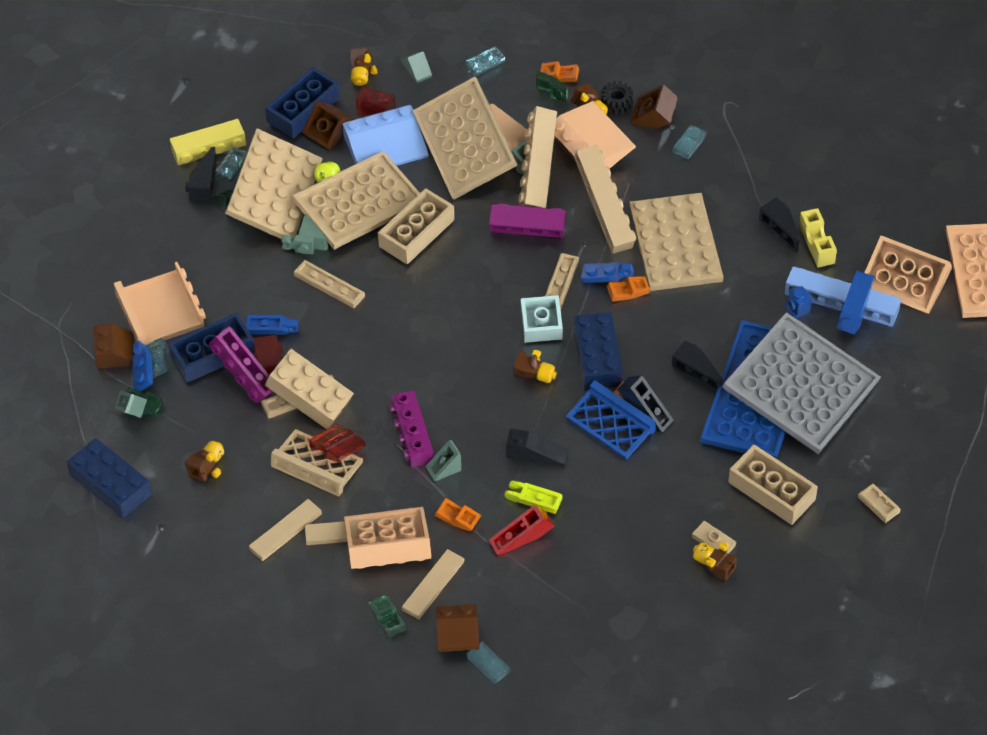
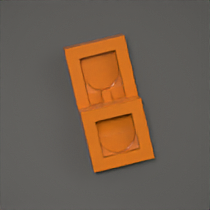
M559 61L542 63L540 78L554 82H577L579 67L577 64L560 66Z
M628 277L626 282H609L607 285L611 301L633 299L646 295L651 291L646 277Z
M445 498L435 514L439 519L467 531H472L481 517L479 513L464 505L462 508Z

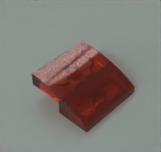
M335 424L309 440L311 448L323 451L326 459L336 462L366 446L365 441L361 437L339 424Z

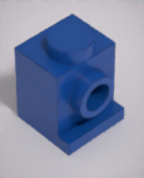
M800 286L789 291V297L784 307L796 319L810 313L812 298L805 288Z

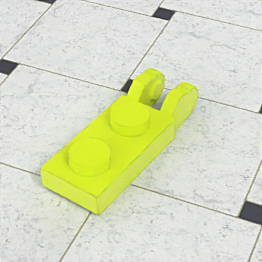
M514 480L510 481L509 484L510 489L514 491L507 490L504 494L507 500L531 507L536 504L544 511L556 514L563 495Z

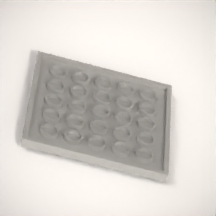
M786 312L727 379L722 388L819 454L879 382L881 376Z

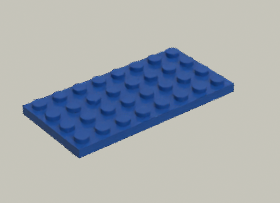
M741 321L722 375L723 384L718 387L700 443L741 453H746L753 445H756L774 458H778L786 431L722 388L727 379L773 327Z

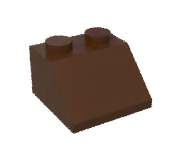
M664 84L639 96L630 123L654 129L669 125L672 121L678 97Z
M316 101L302 133L325 148L331 149L344 138L343 123L352 121L354 118L328 102Z
M113 323L93 325L94 356L97 369L133 365L132 357L135 355L133 352V332Z
M477 604L436 606L438 652L479 650Z

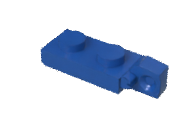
M622 262L584 264L581 280L584 283L619 282V279L623 277H633L634 269L632 264Z
M247 315L246 328L250 334L283 335L297 333L299 330L298 320H289L284 315Z
M140 341L133 344L135 355L132 357L134 390L138 393L153 384L152 354L149 353L147 345Z

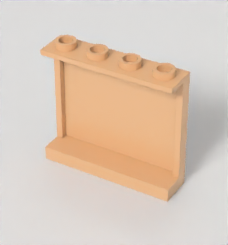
M175 262L176 270L127 287H123L121 281L114 283L116 296L136 341H140L147 345V347L204 327L203 319H206L203 308L199 309L198 297L196 294H192L191 282L186 281V272L184 268H180L178 262Z

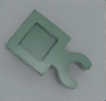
M283 235L282 237L283 249L289 250L293 248L295 252L301 254L314 253V237L295 235V238L289 235Z

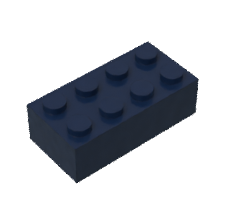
M311 67L265 107L267 123L294 139L303 131L316 101L328 102L332 105L340 98L339 82Z
M612 312L574 316V335L584 390H590V385L594 380L606 388L619 387L623 382V370Z
M238 313L168 342L170 356L186 383L224 367L222 360L212 352L209 343L229 326L252 354L256 353L254 339Z
M94 438L66 461L70 476L122 518H125L152 495L150 481L97 438Z

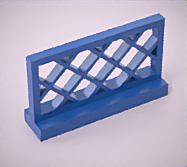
M595 380L590 385V390L566 415L567 420L626 460L649 434L652 435L656 431L655 420ZM592 396L598 400V405L587 406L586 402ZM610 408L613 410V415L602 417L601 409ZM599 410V417L588 418L587 411ZM585 411L586 419L577 420L573 417L577 412ZM624 418L628 421L627 426L617 427L616 419ZM614 420V427L603 429L602 421ZM600 422L601 429L592 430L589 428V423ZM641 429L643 433L641 436L632 437L631 430ZM629 430L630 438L618 439L617 431ZM615 432L616 439L606 440L604 433ZM630 442L631 447L626 453L619 448V443Z

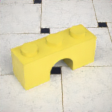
M819 209L801 212L799 228L817 268L835 264L837 249L831 236H825L824 220Z

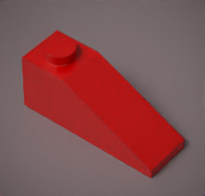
M535 504L490 538L489 542L496 554L501 556L540 538L552 529L554 524L546 511Z

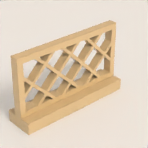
M297 429L293 431L279 449L275 448L271 453V467L338 497L342 494L344 485L363 463V458ZM298 437L303 439L304 442L295 444L294 440ZM319 446L321 450L311 451L310 447ZM305 447L308 450V452L304 453L297 452V449ZM293 450L294 454L289 455L285 451ZM334 453L338 457L328 459L327 454ZM324 455L325 459L315 461L313 456ZM310 457L311 462H305L301 459ZM344 461H353L355 463L354 465L345 466ZM340 462L342 466L332 468L331 464ZM327 465L328 469L323 470L317 466ZM341 472L345 474L343 478L335 475V473Z

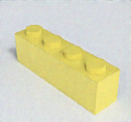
M235 119L170 138V144L177 165H182L202 159L211 147H215L216 154L246 146V139L239 119Z

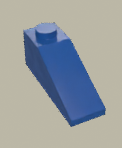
M856 271L839 317L837 329L851 334H855L858 331L875 276Z

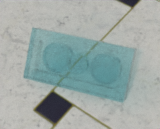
M495 46L466 60V66L477 76L505 62V56Z
M690 125L674 145L673 153L689 159L706 137V131Z
M233 147L215 170V176L231 182L241 170L247 152Z
M159 338L147 344V349L152 354L153 378L167 372L166 341Z
M481 642L479 644L480 649L469 651L467 658L496 684L510 672V667L484 642Z

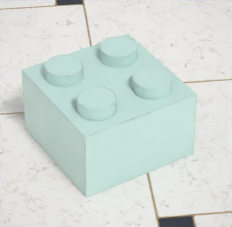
M559 295L522 298L521 316L524 342L561 340L563 327Z

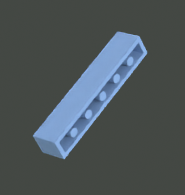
M793 266L786 281L785 295L789 296L790 290L803 286L812 298L811 303L842 311L851 283ZM871 290L863 318L893 327L900 309L901 298Z

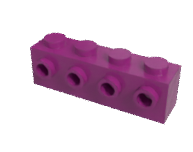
M504 203L492 204L489 222L490 231L564 238L566 213L565 210L560 208L544 209L540 206L531 208L523 205L507 206Z
M230 326L209 343L212 352L218 355L224 367L235 376L237 383L243 386L249 398L255 401L256 404L273 392L265 386L270 375Z
M411 390L393 394L392 403H389L391 414H395L396 417L394 418L395 428L400 430V434H398L400 444L405 446V449H403L405 460H409L411 467L428 464L434 457V452L415 391Z

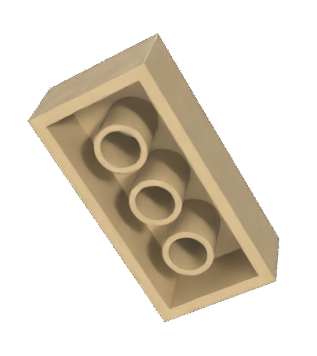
M425 188L378 232L379 247L405 264H408L455 220L454 205Z
M292 349L288 351L270 374L265 384L266 387L327 430L338 418L354 394Z
M753 445L729 471L728 483L791 525L816 500L817 485L756 445Z

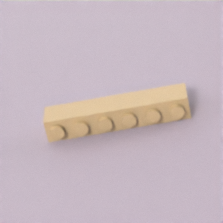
M538 106L529 113L527 119L529 128L526 131V138L528 140L524 148L526 157L522 164L524 174L520 180L522 190L518 197V203L525 207L533 208L540 206L546 209L557 111Z
M593 145L576 150L575 161L611 253L614 254L632 249L636 241L635 232L629 227V217L627 214H624L622 199L618 198L616 194L617 187L615 182L611 181L609 167L605 166L603 151L599 150L598 145Z

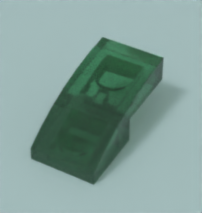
M538 71L536 75V88L550 92V98L567 102L568 88L551 75Z
M128 387L126 391L127 393L147 399L143 414L155 416L164 402L163 398L148 391L143 394L131 387Z
M387 594L369 602L375 618L388 638L407 630L406 624L398 615L396 606Z

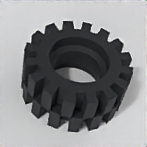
M613 81V84L609 82L601 90V101L607 106L609 113L612 114L615 111V114H618L620 111L623 114L624 110L627 112L632 107L633 90H631L627 83L622 85L621 81H619V84H616V81ZM620 96L622 99H613L611 97Z

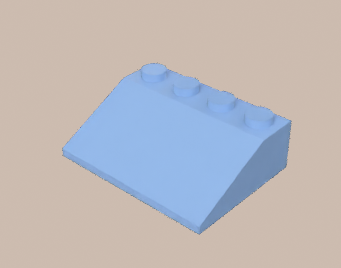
M411 105L343 123L344 139L355 164L382 151L387 154L396 166L429 157Z

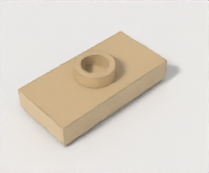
M871 484L858 494V498L885 523L900 513L901 509L874 484Z
M703 521L692 533L693 539L699 543L705 542L714 549L719 550V544H722L721 542L724 541L729 544L728 554L736 546V541L706 521Z

